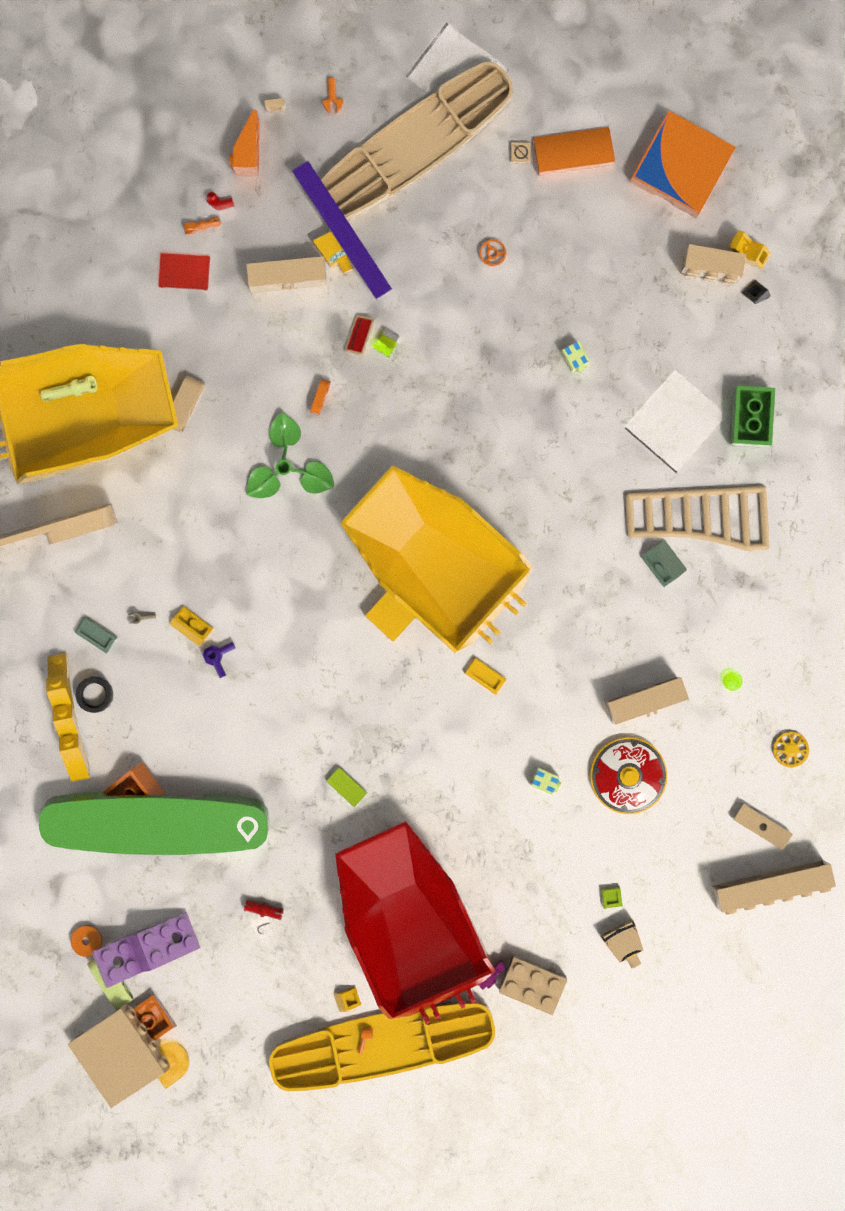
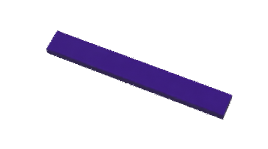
M309 161L294 169L292 173L374 298L378 300L392 291L384 275Z

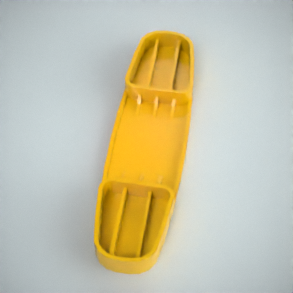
M476 1000L473 1004L471 1001H464L465 1007L462 1009L458 1001L436 1004L441 1016L438 1020L434 1017L431 1007L425 1009L430 1019V1023L427 1025L420 1012L395 1019H388L382 1012L340 1022L278 1043L269 1059L271 1076L274 1083L282 1090L309 1091L334 1088L339 1084L389 1076L436 1063L445 1064L487 1049L495 1038L493 1016L488 1006ZM363 1028H373L372 1039H366L363 1053L359 1054L358 1049L361 1043Z

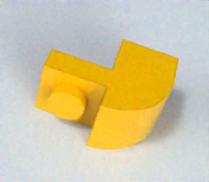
M740 230L732 238L731 245L729 246L732 249L731 252L746 254L745 263L759 269H763L771 254L764 244L752 241L745 232Z

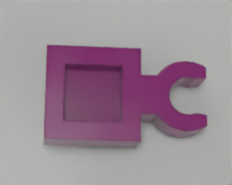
M502 960L494 966L495 972L478 985L482 990L486 987L489 989L496 983L495 978L506 968Z

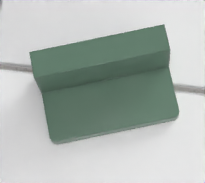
M665 540L641 556L663 587L687 571Z

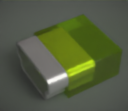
M384 328L373 349L390 358L401 338Z

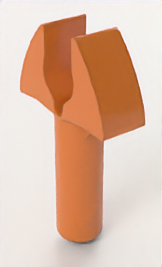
M329 77L327 79L329 98L322 100L326 111L331 115L330 105L334 101V104L337 105L338 114L343 106V99L336 97L335 78Z

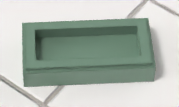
M84 617L75 631L77 635L108 654L118 638L87 617Z

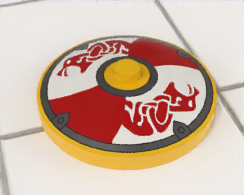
M633 737L618 738L604 745L594 757L590 769L591 786L596 797L607 808L621 814H637L651 808L663 795L667 784L666 764L658 750L650 743Z

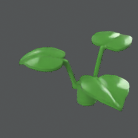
M285 413L279 414L271 425L269 437L275 447L284 445L282 460L277 462L274 474L268 467L254 469L249 476L246 494L254 498L271 497L279 491L281 486L280 481L275 477L278 474L287 475L290 472L304 474L301 477V485L308 493L318 494L334 487L333 476L324 464L316 461L309 462L304 471L293 468L292 462L286 459L287 445L293 446L299 441L301 430L299 425Z

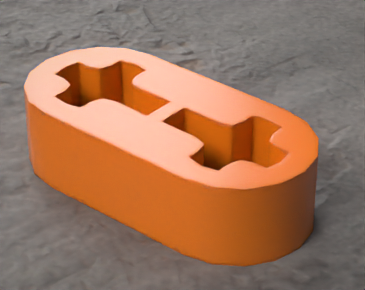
M321 379L310 413L320 415L331 381Z

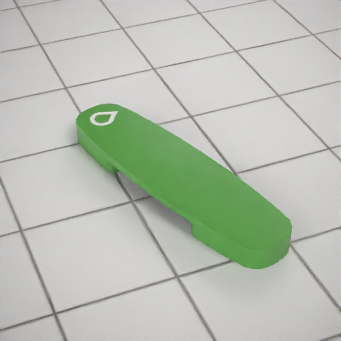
M104 792L67 794L48 799L39 816L40 835L47 844L53 847L116 854L189 855L250 850L263 845L267 839L269 829V812L263 802L255 798L217 793H206L202 797L162 795L108 796Z

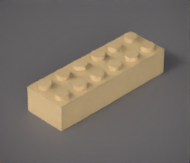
M822 860L713 885L712 889L717 909L722 913L725 912L726 915L737 913V909L741 908L752 910L756 908L755 905L763 904V906L775 904L774 901L776 900L786 902L793 900V897L801 895V897L812 896V892L820 891V893L832 891L831 888L836 887L831 864Z

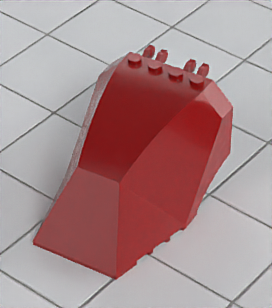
M405 821L335 853L345 933L366 977L377 1006L388 1019H395L420 1012L427 1025L430 1023V1019L425 1009L431 1007L434 1017L438 1020L441 1016L436 1004L456 996L462 1009L465 1007V1002L460 993L467 990L469 1000L472 1004L475 1003L476 999L471 988L483 983L495 972V968L454 882L409 824Z

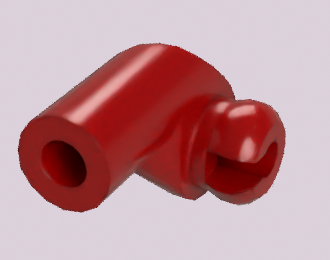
M209 192L206 196L207 203L216 210L220 211L235 207L232 197L222 200L214 192Z

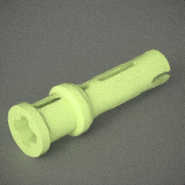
M91 375L82 380L74 379L69 384L41 390V398L44 402L70 395L81 396L86 392L95 393L97 391V382Z

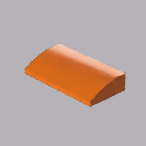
M609 127L533 138L539 176L612 166L615 164Z
M152 995L134 1008L137 1018L146 1026L147 1033L155 1041L177 1027L155 995Z

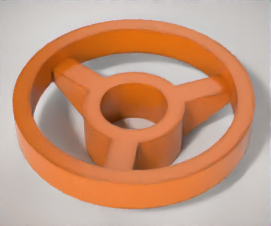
M488 240L480 248V258L487 266H498L506 258V248L498 240ZM490 242L500 244L504 252H498L496 248L491 247ZM487 244L489 249L487 252L488 259L485 261L482 257V249ZM494 250L496 251L497 255L495 257H491L489 255V252ZM504 255L499 263L489 264L490 260H495L498 256Z

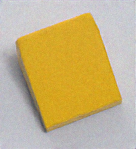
M356 987L334 994L339 1012H347L362 1005Z

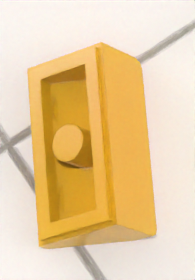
M184 605L170 622L172 627L199 647L214 629Z

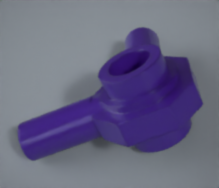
M231 642L220 648L212 645L204 649L202 656L205 662L214 666L219 678L226 676L220 663L223 654L236 649V647Z

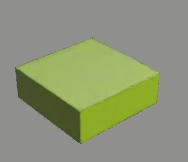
M620 887L601 889L604 909L623 906Z

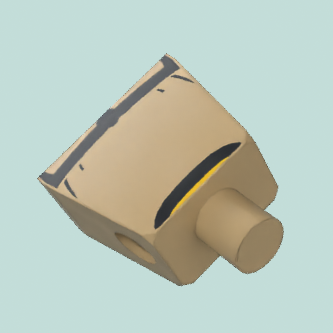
M633 919L600 935L619 963L627 960L631 969L641 965L637 954L644 950Z

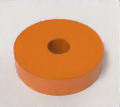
M91 925L79 927L71 936L72 949L76 954L83 957L92 956V951L102 946L100 931ZM89 938L90 943L85 944L83 939Z

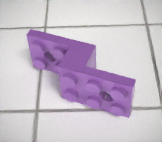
M187 912L151 928L142 929L92 951L104 985L106 988H109L137 974L154 970L200 949V945ZM174 932L180 937L178 943H174L172 940ZM115 957H119L121 960V965L118 968L113 964Z

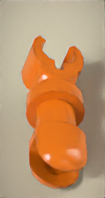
M214 217L211 220H199L198 223L183 224L185 234L191 235L199 230L206 231V228L219 227L221 219Z

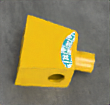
M332 232L313 240L315 248L321 256H324V260L331 269L339 266L343 274L353 270L349 258Z

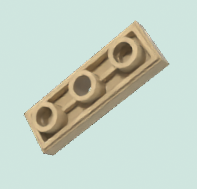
M745 804L741 805L733 818L734 821L781 850H784L793 835ZM764 823L765 829L760 830V824Z

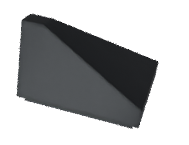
M754 280L742 292L754 304L764 301L771 296L769 290L757 280Z

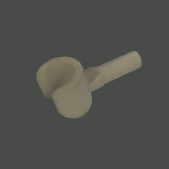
M133 612L128 614L135 616V621L129 622L130 624H138L141 620L156 618V614L140 615Z

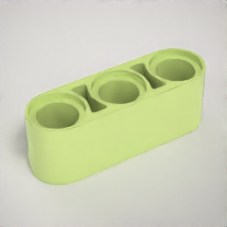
M95 959L87 963L91 973L116 1010L134 1000L124 981L106 988Z

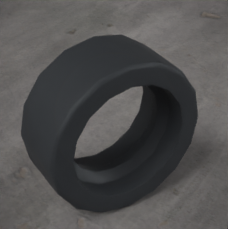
M89 677L79 683L76 688L75 697L81 709L90 713H98L110 706L114 693L112 686L107 680L101 677ZM89 684H99L105 689V700L98 706H91L84 700L83 693Z

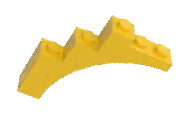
M66 653L48 656L46 693L52 705L53 723L59 736V752L71 782L90 778V764L76 718L70 684L68 657Z

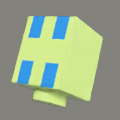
M580 341L561 351L571 372L577 371L579 373L588 368L587 364H589L590 360Z
M538 767L530 785L553 795V792H558L561 782L559 781V776Z

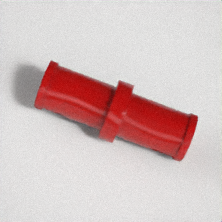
M249 899L246 900L245 904L249 906H244L245 912L259 914L263 918L266 916L282 920L283 916L276 914V912L283 914L284 908L270 906L267 902L259 903Z

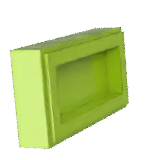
M340 767L326 781L353 807L367 794Z

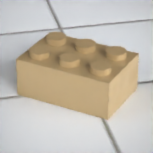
M689 244L684 251L681 274H685V277L690 279L702 277L707 282L719 280L723 281L722 284L733 286L743 276L746 254Z
M513 954L498 990L502 995L553 1016L568 979L560 973Z

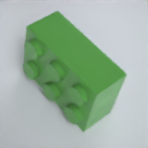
M736 386L734 388L730 445L765 448L772 446L775 388Z

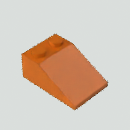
M253 110L233 147V154L229 155V164L236 176H259L260 118L257 110Z
M143 762L128 771L103 791L108 796L163 795L165 793Z

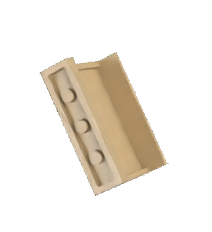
M128 1003L67 1044L110 1108H113L165 1074L171 1067L167 1057L162 1055L158 1049V1044L149 1036L146 1026L139 1021L135 1010Z

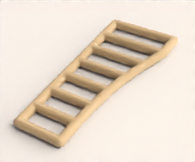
M764 485L630 492L625 495L627 536L629 538H692L711 541L745 551L768 550L770 548L767 491ZM759 493L762 543H750L748 494ZM740 494L743 542L731 539L728 495ZM721 495L723 537L711 533L709 496ZM702 496L704 533L692 531L690 497ZM683 497L684 530H673L671 498ZM664 498L665 530H654L652 499ZM644 499L646 530H635L633 500Z

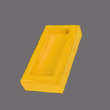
M474 658L465 671L466 675L495 695L507 680L477 658Z

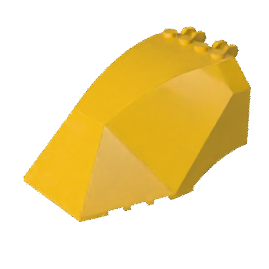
M77 344L26 357L0 361V427L4 440L0 442V448L5 447L6 453L0 454V460L8 458L9 467L17 485L39 481L107 460L177 428L178 421L162 351ZM91 375L97 382V391L95 393L86 392L81 396L70 395L44 402L41 398V390L66 385L74 379L82 380Z
M393 465L340 522L380 586L454 653L471 645L479 636L491 644L493 642L492 639L484 634L483 631L489 627L495 635L501 633L491 622L505 607L515 616L519 613L514 606L509 604L513 598L523 607L527 604L517 595L524 587L532 569V565L525 556L460 497L435 487L427 481L421 480Z

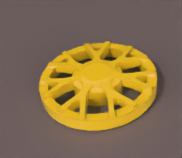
M785 732L775 740L773 754L781 765L790 768L798 767L808 758L809 745L801 734ZM788 735L790 742L785 743L782 737ZM795 735L800 737L797 744L793 742ZM778 743L784 745L783 750L776 749ZM805 744L806 750H799V745ZM784 753L787 757L781 761L778 756ZM798 753L804 756L801 761L796 757ZM789 757H794L793 765H789Z

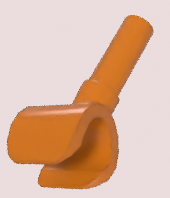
M363 1028L361 1043L358 1049L359 1054L363 1053L366 1039H372L373 1028Z

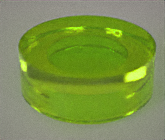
M728 672L724 675L723 685L727 690L736 691L742 686L743 680L739 673Z

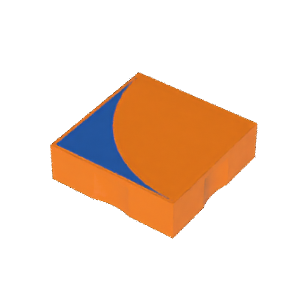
M668 111L634 172L630 183L652 195L667 200L672 206L697 219L736 147L677 114Z

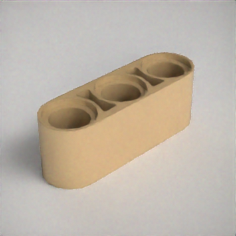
M187 375L183 380L173 401L178 421V427L174 428V430L180 433L183 432L205 386L204 382L190 375Z

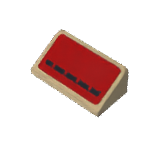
M356 315L345 348L346 352L363 357L375 319Z

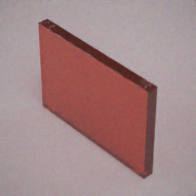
M161 253L158 287L208 290L210 256Z

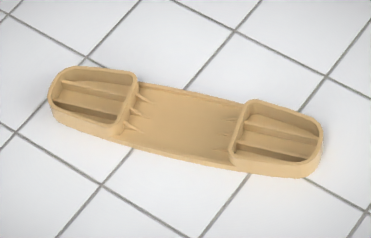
M483 62L442 84L438 91L403 113L362 146L353 149L339 161L321 181L347 221L372 209L418 180L455 153L496 118L510 103L513 87L509 76L496 63Z

